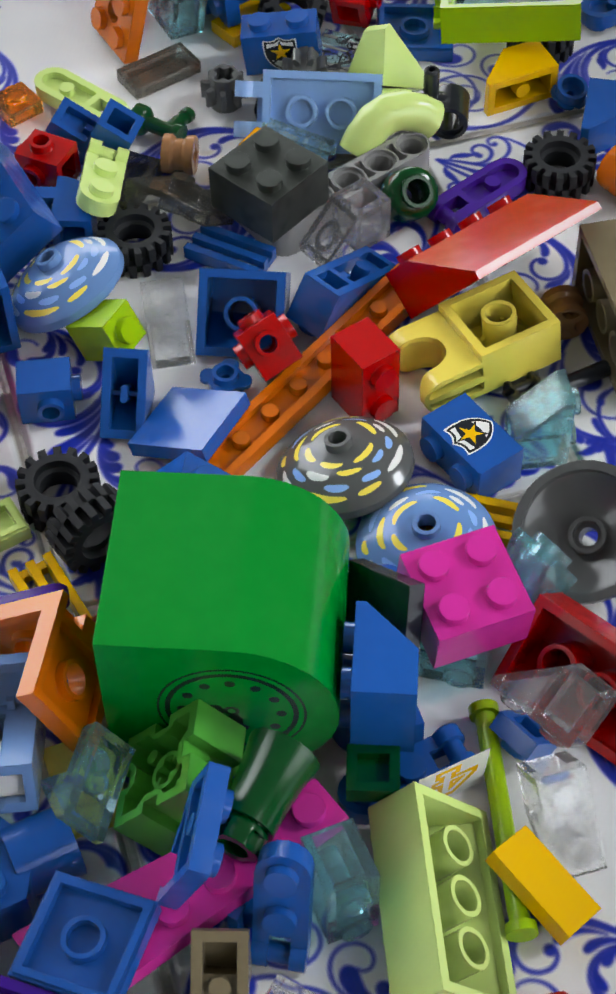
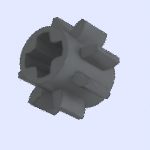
M312 46L293 48L291 58H282V70L328 72L327 56H319Z
M227 64L217 65L209 70L208 80L200 81L201 97L206 98V107H212L216 112L223 114L232 113L241 108V98L249 97H235V80L246 81L244 80L243 71H238L234 66Z

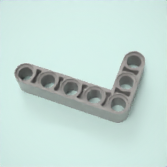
M405 132L329 172V199L274 243L242 224L240 225L257 241L276 247L277 256L296 254L381 207L379 190L383 180L390 173L407 166L420 167L429 172V139L418 132Z

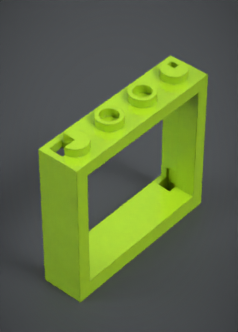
M435 0V6L433 7L434 30H441V44L581 41V0L457 4V0Z

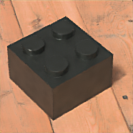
M266 125L208 168L211 206L272 243L276 242L329 199L328 161Z

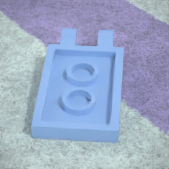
M263 69V81L235 80V97H258L257 121H234L233 137H247L256 127L262 128L266 125L267 127H273L332 148L330 153L352 154L343 149L339 143L348 125L361 107L382 94L383 74ZM299 140L300 142L297 143V144H299V145L302 146L303 144H300V143L303 142V141H305V140H302V141ZM306 144V149L310 150L311 152H314L313 150H316L314 149V147L312 148L309 144Z

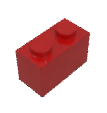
M366 317L331 335V397L349 416L370 417L381 421L388 419L399 408L400 349L369 317Z

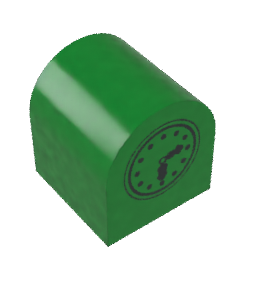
M121 470L92 643L113 759L125 760L128 742L131 737L155 723L166 728L169 726L171 714L197 699L204 701L246 728L243 753L245 752L251 731L256 728H268L284 733L305 745L311 752L324 745L333 736L340 717L341 668L343 666V636L346 617L350 539L344 521L328 503L298 486L264 477Z

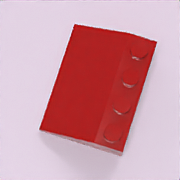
M529 193L512 201L510 196L507 195L487 207L490 215L483 218L480 211L457 224L461 231L453 234L450 228H447L427 240L430 248L422 251L418 244L397 256L396 259L400 265L386 273V276L412 319L601 210L599 202Z

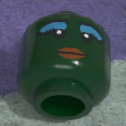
M407 166L390 173L383 180L379 190V202L383 211L391 219L398 222H413L428 216L435 208L438 200V186L435 179L428 171L420 167Z

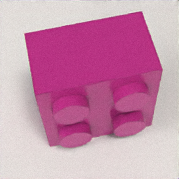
M494 525L399 555L397 572L425 583L421 642L433 669L528 637L536 609Z

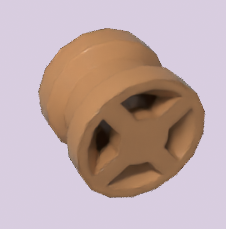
M164 133L160 152L162 173L172 174L175 170H181L186 175H195L199 159L198 136L188 135L183 139L177 138L174 134Z
M558 285L550 288L540 298L560 320L561 340L577 337L588 327L589 319L583 308V297L580 290L576 287Z

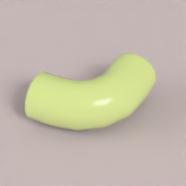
M407 90L380 94L361 107L348 125L339 145L359 157L385 143L388 137L395 132L403 130L418 132L430 138L441 126L445 112L444 105L441 101L426 94Z

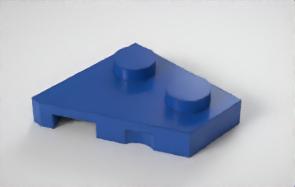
M209 761L192 781L183 816L171 849L172 853L177 854L174 874L164 887L160 886L156 901L159 902L160 906L178 910L209 877L214 878L217 875L224 855V844L217 842L220 824H224L227 821L234 801V791L227 789L231 767Z

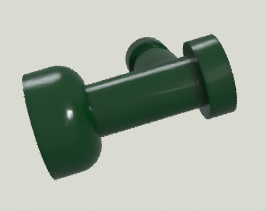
M137 103L131 110L145 118L137 136L151 132L163 137L164 133L174 134L177 138L184 139L188 133L186 125L195 119V112L190 107H184L167 122L154 117L153 110L142 103Z

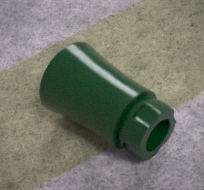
M256 728L251 731L242 761L230 786V790L234 791L233 806L227 821L224 824H220L217 842L224 844V854L241 862L255 863L258 860L261 848L273 841L283 819L295 800L320 768L318 759L305 745L276 730Z

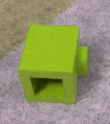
M104 299L87 315L65 327L86 361H103V347L135 349V346L146 334L127 299Z

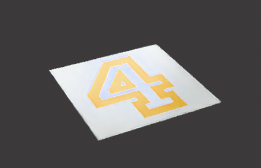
M491 748L420 779L418 783L448 796L455 795L479 784L483 780Z

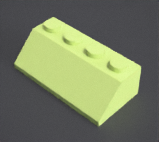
M415 781L368 807L370 840L374 856L376 889L380 906L389 994H517L509 944L504 930L505 920L498 878L493 869L485 862L486 858L493 852L487 812Z

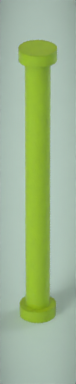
M481 699L469 705L468 713L470 721L476 724L480 752L491 748L484 777L497 849L516 832L499 736L489 728L499 713V706L494 700ZM502 881L509 920L504 925L506 939L515 943L535 939L539 935L537 921L530 917V911Z

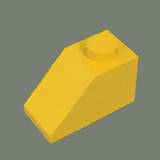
M524 42L503 48L486 80L484 113L486 116L551 98L552 86L557 85L559 64L541 42Z

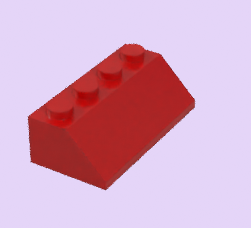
M562 592L539 594L534 603L536 611L528 637L511 643L492 680L616 765V627Z

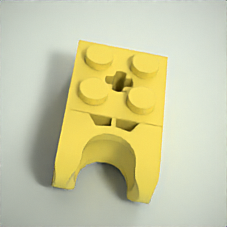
M515 270L439 303L437 312L405 325L389 336L400 349V371L410 372L425 367L432 368L422 377L420 385V400L430 412L463 393H466L473 400L504 386L506 381L513 382L526 376L528 372H535L561 360L560 320Z

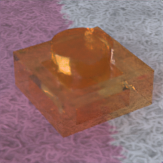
M22 81L0 91V117L11 128L44 112L42 100Z

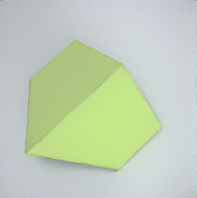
M389 23L368 26L362 34L347 73L383 74V87L423 90L424 71L392 25Z

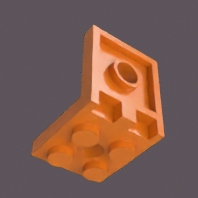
M96 0L95 7L91 10V22L94 29L98 31L124 64L137 63L149 0Z
M64 589L0 605V655L29 652L16 698L76 756L94 753L104 716L103 701L92 647L96 623L87 614L73 617L66 609L69 595Z

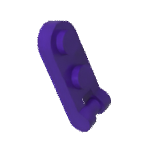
M502 158L495 160L440 194L435 208L426 217L435 224L442 223L445 225V229L450 228L452 233L455 234L461 231L457 224L478 211H480L484 218L490 214L487 209L488 206L507 195L513 199L525 190L527 183V169L522 162L516 159ZM455 208H459V209H460V210H458V211H456V212H453V211H452V210H454Z

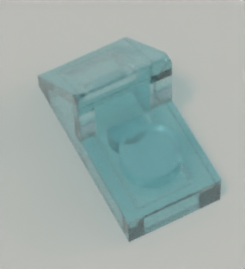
M98 721L83 726L67 772L44 778L40 783L56 818L95 845L104 842L135 752L133 747Z

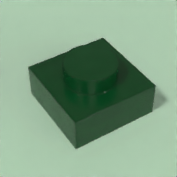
M347 744L346 801L379 802L400 790V746Z

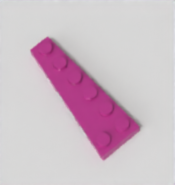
M314 778L308 782L283 819L273 841L289 840L305 847L312 855L350 827L349 817L318 780ZM170 852L105 886L156 901L160 886L164 887L173 877L177 854ZM224 854L217 875L214 878L209 877L178 910L161 906V914L129 989L191 944L192 928H212L225 919L229 913L252 899L254 870L257 861L255 863L241 862ZM30 924L12 934L19 948Z

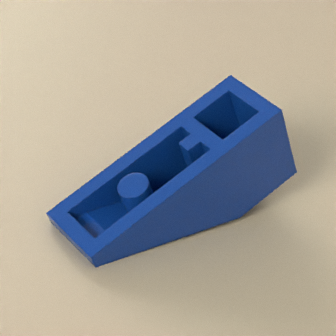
M365 246L310 270L304 274L286 317L298 324L299 329L303 333L319 338L396 265L368 246Z

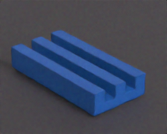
M203 222L200 226V233L195 232L193 234L192 243L187 242L183 247L184 258L215 269L267 271L277 258L276 247L207 222Z

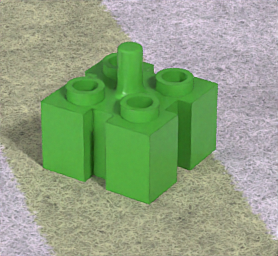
M197 699L171 714L169 726L166 728L155 723L131 737L128 742L123 774L130 778L129 786L119 793L113 829L160 856L170 853L183 816L192 781L207 763L211 761L231 767L227 789H230L233 777L236 775L244 755L246 728L204 701Z

